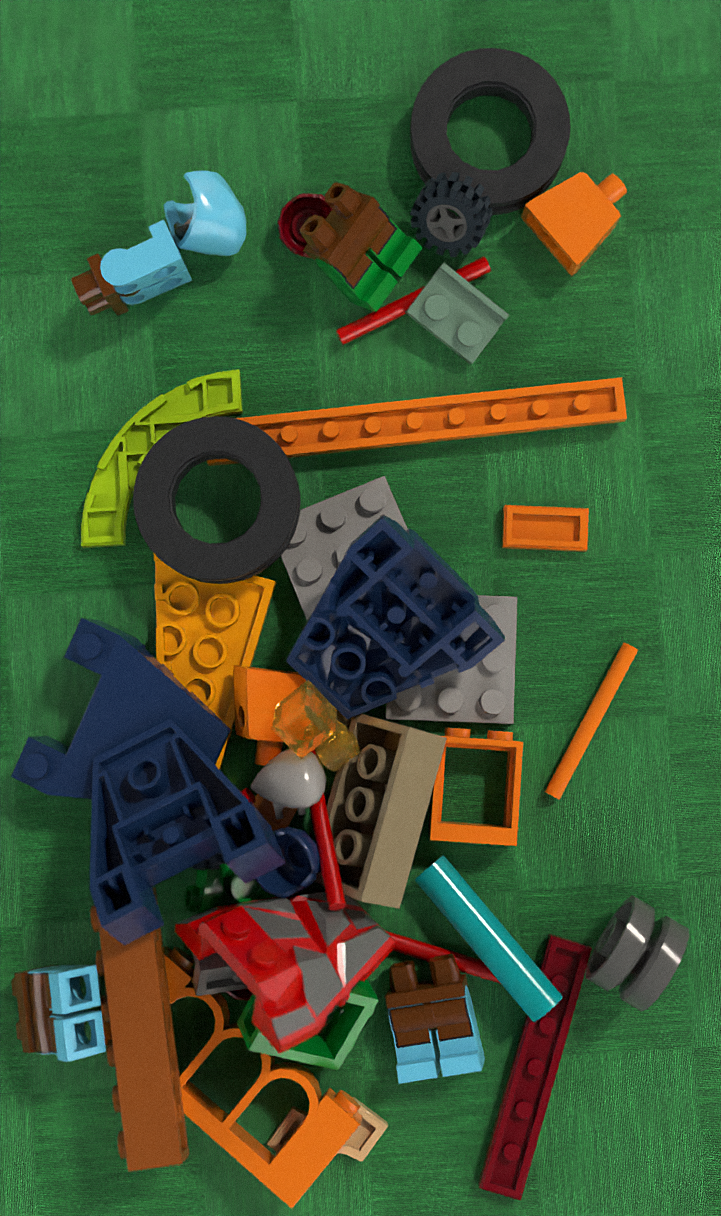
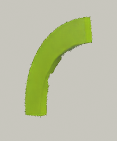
M239 369L216 372L187 381L186 384L156 397L140 409L121 428L101 457L89 493H87L81 524V547L125 545L127 515L134 494V486L139 468L149 450L162 436L173 428L194 419L213 416L223 417L243 413L241 374Z

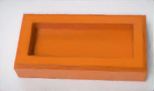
M504 505L502 548L586 552L588 548L589 508Z

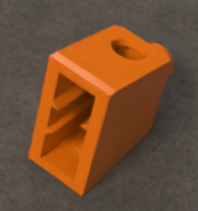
M580 172L525 204L521 218L572 277L616 227L621 215L613 204L627 193V189L622 180L613 173L596 185L585 172Z
M234 665L235 731L239 736L257 740L254 763L265 766L271 759L282 752L283 742L305 744L321 694L298 672Z

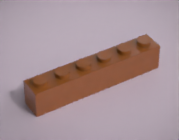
M153 887L152 890L157 901L156 887ZM95 905L91 906L92 928L94 932H99L101 950L96 952V966L99 976H105L107 993L102 995L101 999L102 1015L105 1022L110 1021L112 1039L107 1041V1058L110 1067H116L118 1084L113 1086L112 1100L115 1112H121L123 1130L118 1133L121 1159H127L128 1172L180 1165L189 1156L161 927L123 945L101 927Z

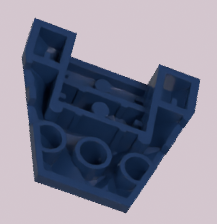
M382 515L349 545L337 570L330 579L318 604L287 656L286 662L346 719H349L397 699V693L416 685H420L421 688L434 684V678L455 669H458L459 673L473 668L503 643L505 636L492 616L479 604V597L475 591L414 530L410 528L405 530L397 521Z

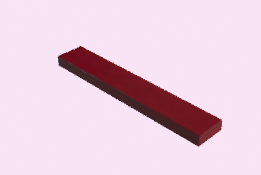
M552 934L548 936L539 969L561 993L563 998L536 1022H533L526 1014L478 1182L480 1189L521 1201L592 947Z

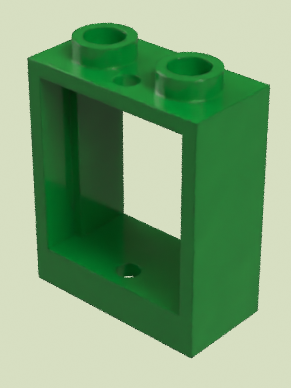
M367 979L364 982L359 980L350 990L349 999L342 1007L337 1009L322 1036L314 1035L281 1054L275 1050L252 1023L256 1001L254 994H252L240 1015L237 1025L249 1051L339 1070L347 1054L352 1051L365 1023L373 1015L379 999Z

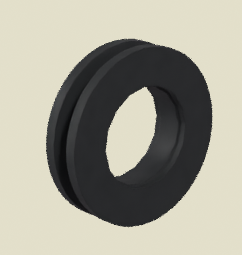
M499 48L470 50L458 54L441 64L422 85L416 97L411 116L410 149L412 159L425 185L429 179L433 177L436 180L438 174L446 172L447 179H449L452 172L460 173L459 181L463 182L468 175L473 178L470 186L475 188L480 183L484 187L481 197L489 195L491 203L488 208H492V215H501L525 207V204L530 200L543 194L557 176L570 138L568 105L564 94L554 78L532 59L520 53ZM479 96L501 97L515 104L526 116L531 129V143L526 154L515 164L500 170L478 169L463 162L452 150L447 136V124L453 111L465 101Z
M219 416L203 417L185 422L162 436L149 450L139 468L133 495L134 513L138 528L143 539L154 554L178 573L200 582L214 584L242 581L261 573L271 566L290 544L298 525L301 506L300 490L295 472L287 456L274 439L248 422ZM228 459L244 465L254 474L260 486L261 506L256 521L243 535L229 542L210 544L193 538L183 529L176 515L175 496L181 480L193 467L207 460Z

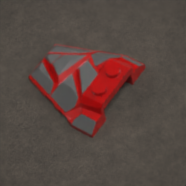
M325 889L297 893L287 898L272 897L211 907L175 924V933L199 961L218 953L256 996L252 1023L279 1054L316 1035L325 1026L326 1016L336 1005L342 1007L349 999L350 990L359 980L364 982L392 952L396 942L354 898L344 895L346 907L336 911L329 910Z

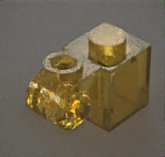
M309 680L276 704L271 729L301 759L316 748L317 758L320 763L334 772L339 770L343 763H348L350 758H354L360 753L355 735L336 719L337 709Z

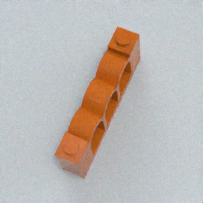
M165 946L163 949L171 1007L180 998L186 996L198 997L209 1005L215 1018V1029L210 1040L182 1074L179 1072L184 1114L292 1209L360 1126L363 1117L358 1112L360 1105L343 1090L336 1093L329 1087L322 1096L319 1082L309 1069L292 1062L275 1064L276 1056L260 1053L262 1069L258 1079L229 1114L224 1112L189 1080L219 1043L228 1038H243L237 1023L229 1025L230 1012L227 1001L221 993L196 996L193 983H191L194 975L192 966L195 962L178 947H174L171 950L168 946ZM102 1018L105 1044L107 1045V1041L112 1039L110 1021L105 1022ZM278 1078L292 1079L299 1083L307 1092L309 1112L275 1155H273L240 1126L236 1120L259 1091L270 1081Z

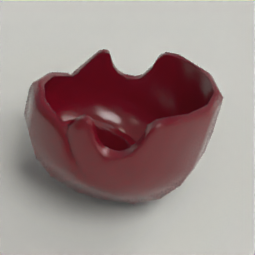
M302 193L294 196L291 201H288L283 206L277 222L280 240L293 254L310 258L303 251L308 243L300 233V228L314 214L324 219L327 218L332 208L325 202V196L322 194Z

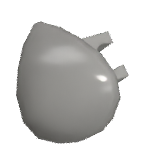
M293 747L280 752L258 772L251 784V790L273 802L276 820L283 819V807L297 808L298 815L306 814L305 808L318 803L324 793L326 784L325 772L317 756L308 748Z

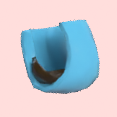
M193 171L185 173L184 178L190 184L194 203L181 204L171 200L164 204L165 217L176 246L207 255L230 256L238 253L246 238V217L244 208L234 195L232 189L217 172Z

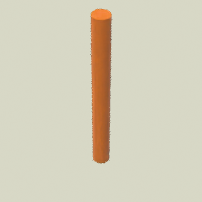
M623 642L551 778L545 793L560 800L638 652V649Z

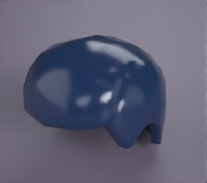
M288 826L273 831L286 863L255 879L265 892L279 898H287L312 885L317 879L321 868L317 844L304 830Z

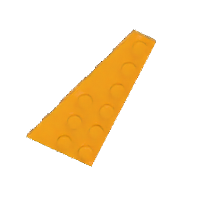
M154 554L157 624L156 660L160 664H164L189 692H193L231 729L215 764L220 770L235 723L234 665L252 666L276 581L255 575L233 583L214 584L200 582L178 573Z

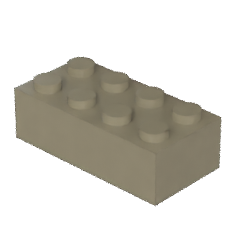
M364 714L352 717L327 804L344 895L361 902L400 909L447 738ZM320 868L318 877L314 882L324 886Z

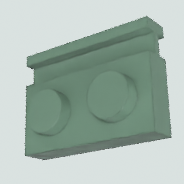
M445 263L440 265L433 277L405 311L408 316L469 364H473L498 331V328L509 316L508 313Z

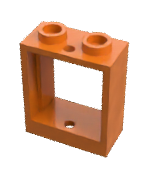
M445 728V734L442 737L447 738L431 794L428 838L436 841L517 846L523 742L513 741V732L488 731L487 739L470 738L471 729ZM446 747L508 751L503 825L441 821Z

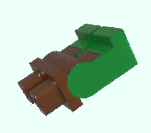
M335 182L325 194V202L332 208L327 218L324 219L314 214L300 228V233L308 243L303 251L315 260L321 270L351 303L377 312L398 283L392 275L401 278L423 247L414 238L406 236L374 197L356 192L348 185Z

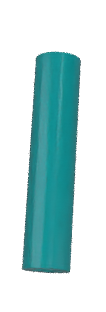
M444 855L415 879L416 883L533 1022L542 1018L563 998L561 993Z

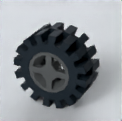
M446 172L438 174L436 180L433 177L429 179L415 200L410 215H413L410 221L411 227H418L414 234L416 238L420 240L425 237L427 240L424 246L430 250L433 244L438 247L436 254L442 256L446 249H449L450 257H457L460 250L463 255L470 253L472 247L476 248L480 243L492 216V208H488L491 203L489 195L481 197L484 187L480 183L475 188L470 186L473 178L468 175L464 182L459 181L460 173L452 172L449 179H447ZM448 209L455 211L459 216H456L455 213L451 212Z

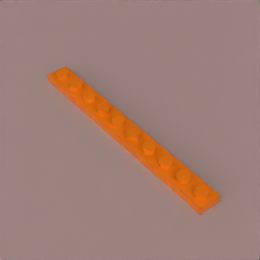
M622 377L235 419L248 422L267 433L281 447L287 458L618 423L625 422L627 414ZM228 459L207 460L208 466L237 463Z

